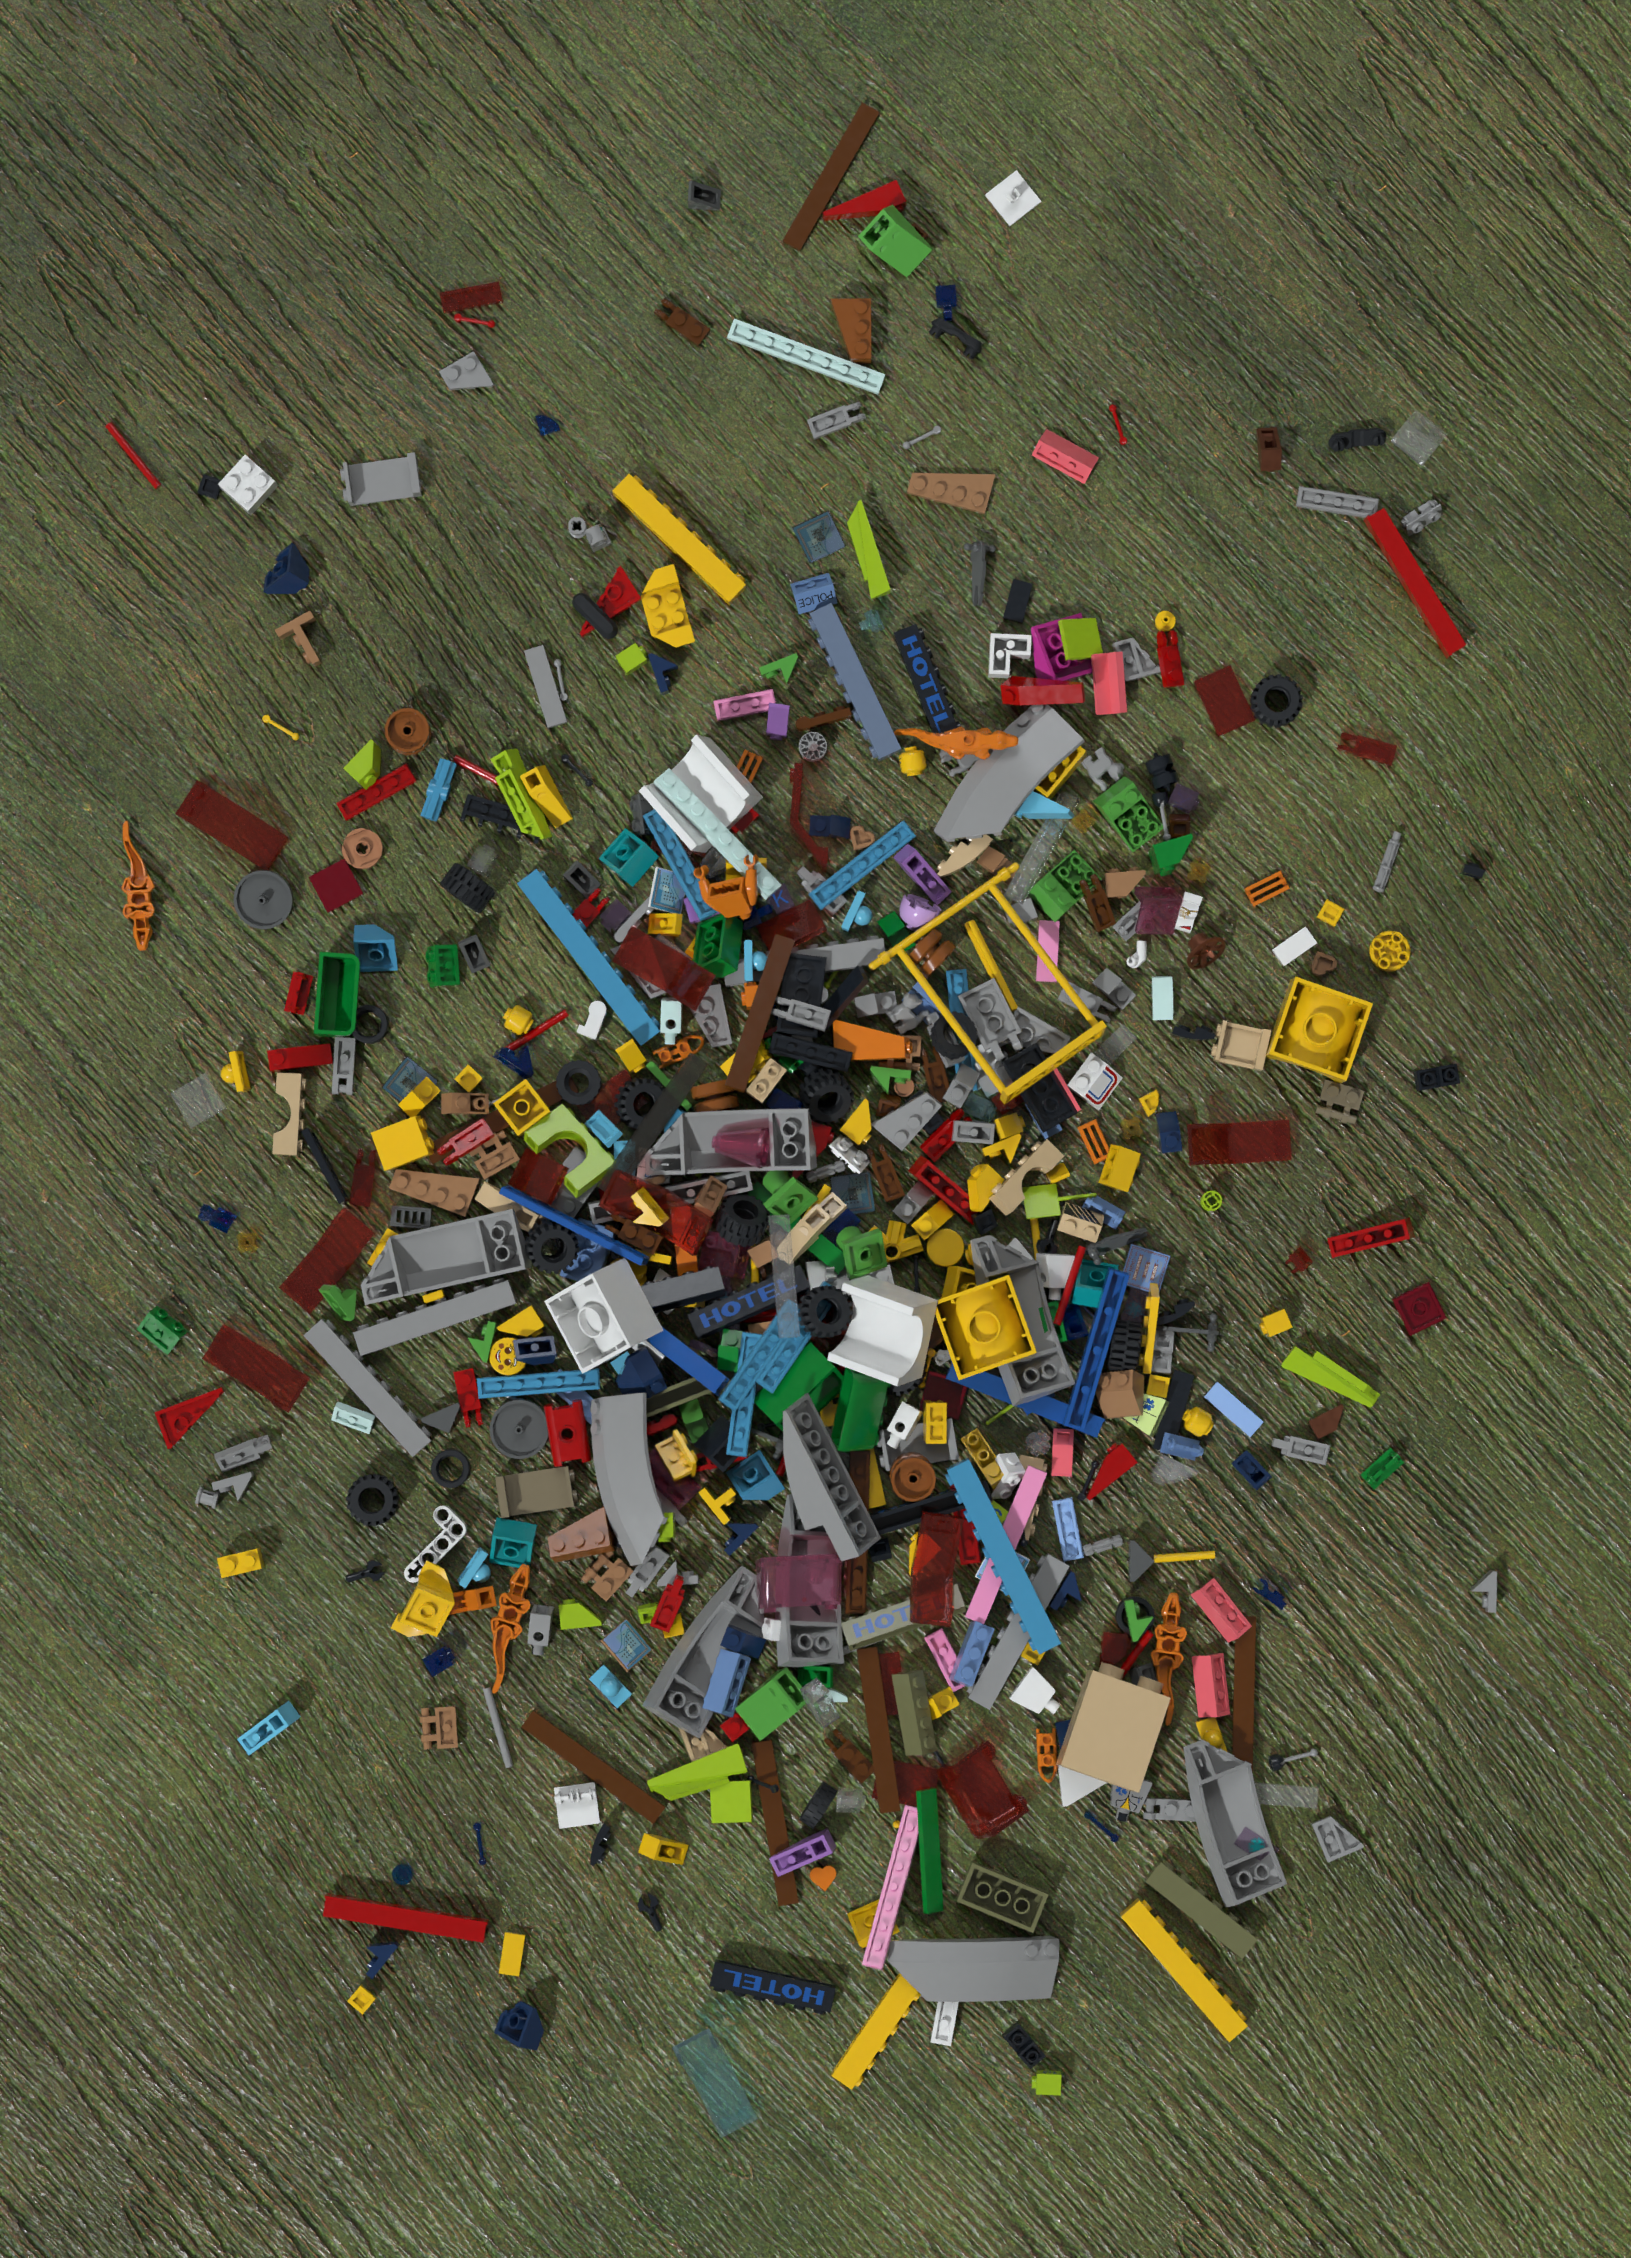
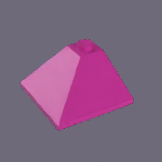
M1079 613L1061 619H1081L1083 616ZM1061 619L1031 627L1037 678L1073 681L1093 673L1092 659H1065L1058 621Z

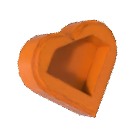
M826 1865L823 1868L814 1867L810 1871L812 1882L824 1891L827 1890L836 1877V1870L831 1865Z

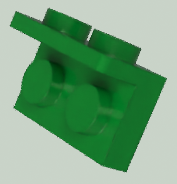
M457 944L428 947L425 957L429 967L427 980L430 983V988L460 985Z
M159 1306L153 1308L137 1328L141 1334L167 1355L172 1352L181 1338L188 1332L180 1322L174 1320L168 1315L166 1310Z

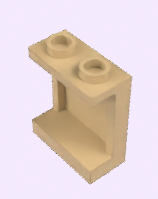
M1223 1020L1216 1027L1215 1035L1218 1036L1217 1044L1213 1043L1211 1056H1214L1213 1061L1262 1071L1271 1030L1253 1028Z
M769 1059L747 1088L746 1093L762 1105L787 1070L773 1059Z

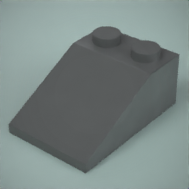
M575 1146L539 1196L542 1201L554 1209L576 1220L602 1181L600 1180L578 1198L563 1184L565 1175L579 1166L586 1158L585 1152Z

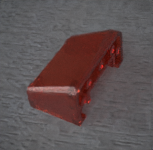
M989 1740L983 1741L942 1765L936 1771L939 1780L969 1831L977 1839L996 1836L1030 1811L1023 1796L1011 1794L992 1760L996 1757V1749Z

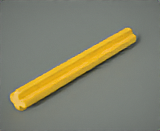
M975 920L966 922L964 927L990 979L995 978L1011 1012L1015 1011L1018 1006Z

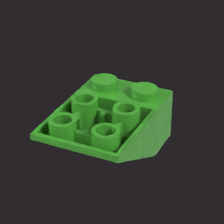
M894 205L883 208L858 236L871 252L906 277L933 250Z
M1125 776L1093 800L1103 817L1132 853L1163 829L1162 823L1138 788Z
M1073 850L1029 890L1028 894L1056 922L1083 897L1084 893L1079 884L1081 880L1084 879L1091 890L1094 886L1090 876L1096 874L1099 881L1102 878Z
M785 1667L776 1671L741 1702L735 1710L759 1741H761L811 1700V1697L788 1668Z

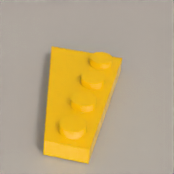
M1150 1283L1149 1296H1146L1145 1309H1147V1316L1144 1315L1143 1319L1145 1335L1141 1337V1347H1144L1143 1354L1139 1355V1366H1142V1371L1145 1374H1151L1160 1299L1158 1283Z

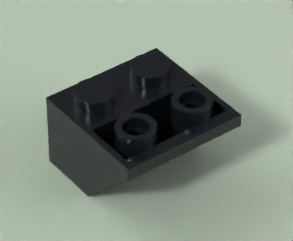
M721 1415L695 1442L694 1446L724 1473L739 1456L726 1455L730 1422Z

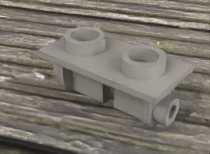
M1429 500L1418 507L1420 515L1413 510L1402 517L1403 520L1400 523L1404 528H1407L1408 536L1420 532L1429 523L1436 522L1443 515L1441 504H1438L1436 500Z
M1141 899L1113 928L1127 941L1155 915V912L1148 903Z

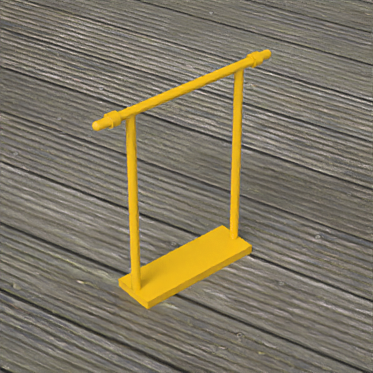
M1016 862L1007 868L1003 867L993 878L888 951L878 954V958L868 965L870 970H875L882 964L886 965L893 956L898 954L1001 1093L1000 1100L1004 1105L1103 1036L1107 1028L1103 1020L1100 1022L1096 1020L996 886L1001 881L1005 882L1008 880L1011 874L1019 869L1020 866ZM988 890L991 891L1091 1025L1089 1030L1008 1087L1003 1084L904 950Z

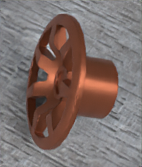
M1204 933L1194 935L1188 942V946L1192 950L1187 957L1188 967L1194 970L1202 969L1215 962L1225 950V940L1221 937L1207 938ZM1212 951H1219V953L1216 955ZM1208 956L1212 958V960H1210L1209 962H1207L1206 957Z

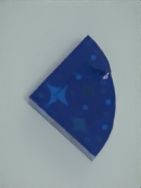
M544 415L535 416L541 437L561 431L559 425L553 419Z

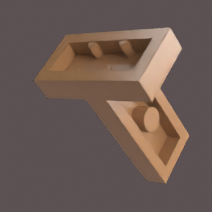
M308 611L275 629V632L280 640L295 633L292 637L298 647L302 645L305 652L302 655L307 664L312 663L316 667L322 663L302 629L316 621L312 612Z

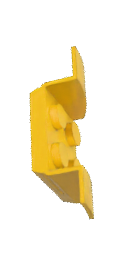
M674 564L655 569L641 595L651 637L658 638L676 648L694 643L695 639Z
M426 1560L418 1575V1584L402 1614H397L391 1629L407 1637L424 1634L434 1637L438 1636L455 1604L454 1595L444 1568Z

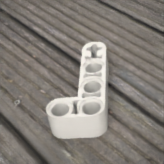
M442 1505L435 1509L433 1513L434 1520L444 1530L406 1567L404 1576L407 1581L412 1583L418 1581L416 1576H410V1568L414 1570L420 1564L423 1566L425 1564L423 1559L425 1553H431L434 1556L433 1563L437 1564L467 1533V1524L449 1506ZM440 1509L447 1510L449 1514L447 1520L439 1519L438 1512ZM454 1524L462 1525V1534H454L452 1530ZM440 1538H445L448 1541L447 1549L439 1548L438 1541Z

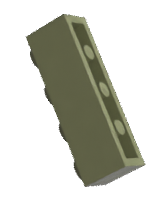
M906 1670L892 1674L905 1755H925L937 1751L923 1670Z

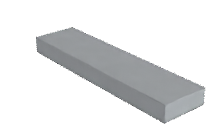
M1299 486L1296 507L1366 518L1377 512L1379 499Z
M541 645L525 650L526 660L548 729L567 723L544 646Z

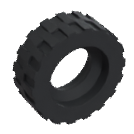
M953 1011L952 1015L976 1045L978 1031L975 1028L974 1022L963 1013ZM942 1015L931 1028L930 1039L932 1040V1045L943 1057L946 1056L949 1059L964 1057L969 1050L963 1042L954 1045L946 1040L945 1030L950 1024Z
M582 1060L570 1061L559 1070L556 1078L558 1093L566 1102L573 1105L589 1104L600 1093L602 1086L598 1070L589 1062ZM583 1073L588 1077L589 1086L584 1092L576 1093L570 1089L569 1079L573 1074Z
M823 1781L808 1802L799 1820L813 1829L831 1804L837 1790Z

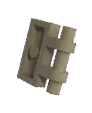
M1325 1079L1319 1100L1326 1101L1325 1107L1317 1105L1315 1113L1322 1114L1323 1117L1328 1119L1329 1117L1339 1119L1340 1122L1345 1124L1347 1122L1355 1124L1357 1116L1351 1115L1350 1109L1359 1110L1364 1091ZM1333 1104L1343 1106V1112L1332 1109Z

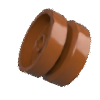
M402 708L393 712L387 719L385 737L396 752L405 756H413L423 752L429 745L432 737L431 727L425 716L418 710ZM406 729H407L408 731H409V729H411V733L408 734V735H406V734L404 733V731H405Z
M934 928L927 936H924L909 955L916 966L922 960L925 961L919 970L926 979L936 971L956 948L950 940L944 941L939 947L936 946L943 936L937 928Z
M726 1080L690 1088L693 1099H706V1101L699 1102L694 1106L695 1112L722 1111L740 1107L738 1097L735 1095L724 1097V1094L734 1091V1089L725 1086Z
M908 1452L901 1454L892 1463L889 1477L893 1490L898 1497L905 1501L917 1502L924 1500L932 1493L935 1488L936 1476L933 1466L927 1457L920 1453ZM911 1475L916 1476V1478L913 1477L912 1479H909Z

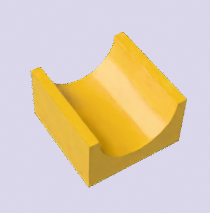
M1295 976L1289 982L1269 1040L1265 1058L1304 1067L1327 1076L1340 1084L1347 1081L1373 1003Z
M1010 1274L938 1300L935 1315L958 1380L1037 1353Z

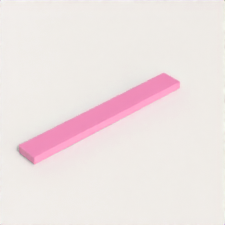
M1030 1465L1026 1468L1003 1523V1528L1014 1550L1018 1545L1047 1475V1472ZM991 1558L988 1559L965 1614V1617L982 1624L987 1619L1002 1583L1001 1577L996 1578L991 1566L994 1563Z
M908 1805L904 1807L864 1954L863 1966L883 1971L919 1838L916 1807Z

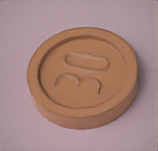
M912 1080L910 1082L906 1081V1084L894 1083V1090L897 1095L907 1097L914 1091V1083Z

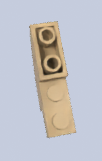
M985 834L983 838L968 839V846L962 841L959 845L955 843L948 852L951 855L948 860H942L936 868L939 871L937 875L943 878L963 869L978 858L991 844L993 839Z
M484 1181L475 1197V1200L494 1213L514 1209L520 1228L527 1232L530 1229L534 1230L533 1225L536 1223L538 1225L542 1224L541 1220L545 1219L546 1222H549L548 1218L499 1194L500 1189Z
M832 1192L819 1205L816 1204L795 1225L775 1250L777 1254L790 1266L819 1239L818 1235L847 1209V1205Z

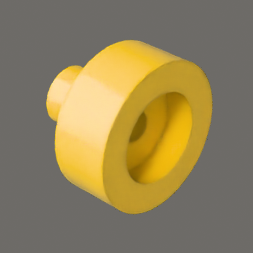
M1169 611L1158 613L1155 618L1156 628L1164 632L1172 630L1175 625V616Z

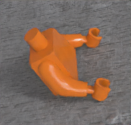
M756 854L753 855V863L749 861V855L744 858V864L748 866L745 877L712 884L705 877L709 874L707 865H702L701 870L699 867L695 868L693 873L696 878H700L698 884L703 901L726 918L740 916L743 920L749 918L758 896L757 870L754 869V865L759 860Z

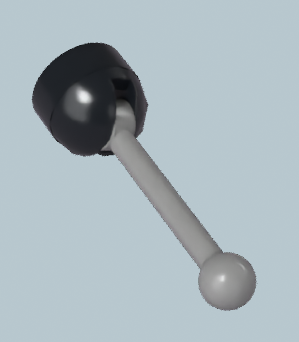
M1155 793L1151 795L1152 801L1155 806L1160 808L1164 829L1163 839L1168 841L1171 839V835L1168 833L1164 806L1168 803V793Z
M1311 1749L1310 1752L1283 1758L1279 1754L1268 1756L1272 1772L1278 1771L1284 1767L1285 1762L1307 1756L1315 1757L1318 1755V1751Z

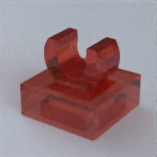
M1301 1246L1294 1250L1285 1262L1286 1265L1290 1262L1295 1264L1296 1268L1292 1270V1273L1302 1272L1313 1263Z

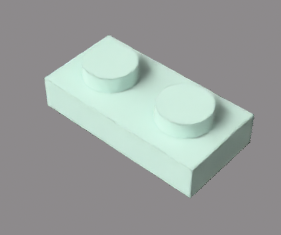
M337 1401L331 1420L370 1434L375 1415Z

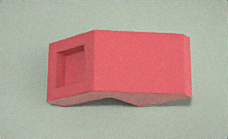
M1053 1428L1051 1476L1072 1477L1074 1429Z

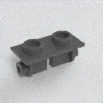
M636 794L630 800V810L633 812L634 819L632 821V829L637 837L643 834L645 836L652 835L643 819L645 813L652 811L651 805L643 795Z

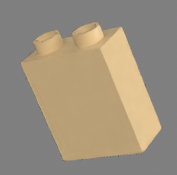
M1101 1662L1098 1672L1087 1670L1056 1765L1139 1793L1171 1698L1161 1694L1163 1683L1140 1676L1137 1686L1122 1681L1125 1670Z

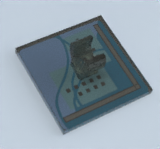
M829 510L792 527L809 564L846 547Z
M406 1056L382 1088L401 1102L425 1077H428L435 1085L438 1080Z
M870 1171L830 1177L832 1192L847 1205V1209L838 1217L876 1212Z

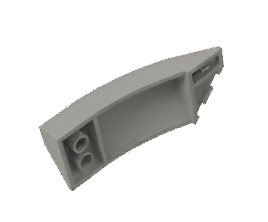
M1032 705L1003 731L1018 737V745L1003 750L989 749V758L985 760L979 758L955 790L934 829V833L946 842H953L955 838L966 837L967 840L983 838L985 834L1002 835L1001 832L1031 792L1056 766L1085 742L1084 739L1049 705Z
M809 1108L682 1113L677 1121L661 1136L659 1141L645 1154L646 1175L812 1170L817 1167V1159Z
M514 1209L390 1236L383 1251L372 1265L368 1276L361 1284L365 1305L532 1268V1263L525 1247L527 1244Z
M987 1235L970 1241L976 1285L978 1286L1010 1274L1037 1350L1035 1354L998 1366L1012 1406H1016L1072 1386L1075 1382L1052 1321L1040 1273V1262L1034 1259L1030 1260L1021 1255L1022 1252L1009 1245L1005 1246L996 1241V1238ZM1041 1307H1043V1312L1048 1328V1331L1046 1333H1044L1038 1309Z
M646 1393L591 1400L590 1407L592 1414L590 1430L592 1433L593 1460L602 1502L609 1523L630 1566L646 1564L648 1559L647 1552L650 1547H654L660 1535L658 1530L661 1524H665L668 1519L664 1517L651 1471L647 1442Z
M788 1494L786 1498L776 1568L775 1619L781 1620L780 1640L776 1641L778 1666L805 1667L843 1664L841 1626L843 1561L840 1560L823 1525L808 1530L804 1529L792 1494ZM802 1597H806L807 1600L803 1602ZM815 1602L821 1613L820 1616L810 1607L811 1603Z
M740 1566L709 1600L669 1656L645 1699L643 1707L697 1738L701 1737L714 1713L702 1707L709 1688L710 1678L714 1672L716 1659L720 1649L735 1652L720 1646L728 1624L763 1637L762 1625L764 1624L763 1613H765L762 1596L759 1594L758 1585L760 1584L757 1575Z
M1204 1740L1184 1746L1188 1788L1197 1828L1225 1908L1238 1905L1286 1885V1879L1272 1846L1260 1808L1251 1769L1252 1764L1242 1761ZM1252 1839H1262L1264 1842L1260 1845H1265V1848H1260V1850L1250 1853V1850H1253V1848H1250V1845H1254Z
M1052 1936L979 1939L920 1938L891 1940L887 1961L901 1973V1976L926 2001L981 2002L1051 1998L1059 1962V1939Z

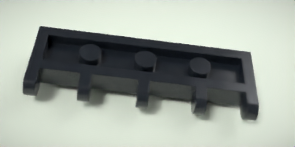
M471 794L467 795L460 818L461 822H465L466 815L478 818V827L481 828L485 820L498 824V833L502 832L503 826L518 830L516 838L521 839L523 832H521L508 805ZM535 836L534 843L538 844L540 837Z

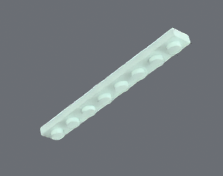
M737 319L733 320L727 336L728 340L877 395L885 379V374Z
M668 768L654 780L653 784L729 863L745 877L748 866L744 864V858L749 855V861L753 863V855ZM758 861L754 865V869L757 870L758 893L766 900L781 887V884Z

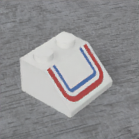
M1090 1053L1067 1086L1072 1092L1099 1111L1123 1077L1096 1055Z

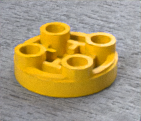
M1385 931L1378 934L1372 940L1369 947V956L1372 963L1378 969L1393 972L1399 970L1408 962L1410 958V945L1400 932Z

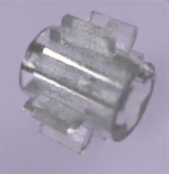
M1038 1430L1037 1433L1032 1432L1026 1438L1028 1446L1025 1449L1036 1457L1039 1454L1044 1455L1050 1449L1051 1445L1048 1441L1051 1438L1041 1430Z

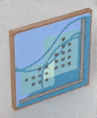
M627 1619L623 1620L601 1640L626 1672L652 1651V1648Z

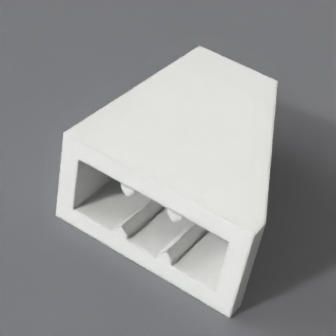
M1058 1765L1063 1807L1074 1803L1107 1783Z

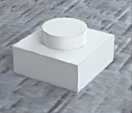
M774 1618L764 1619V1624L762 1625L764 1639L771 1641L780 1640L781 1620Z

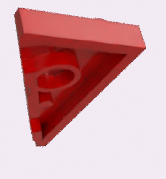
M621 566L617 568V572L596 603L611 619L642 600ZM586 620L580 635L583 638L594 631L595 628Z
M223 1387L154 1412L167 1449L173 1448L224 1393Z

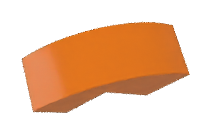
M493 1586L453 1592L455 1604L449 1615L497 1606Z

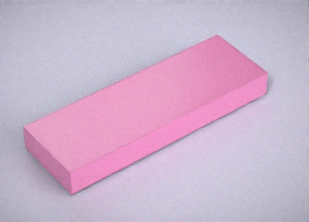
M773 689L713 701L717 721L768 712L769 703H776Z
M1039 920L1038 942L1057 966L1060 921ZM1037 954L1036 981L1057 982L1056 978Z
M941 1628L924 1637L952 1691L955 1692L964 1687V1685L949 1679L957 1656L943 1629Z

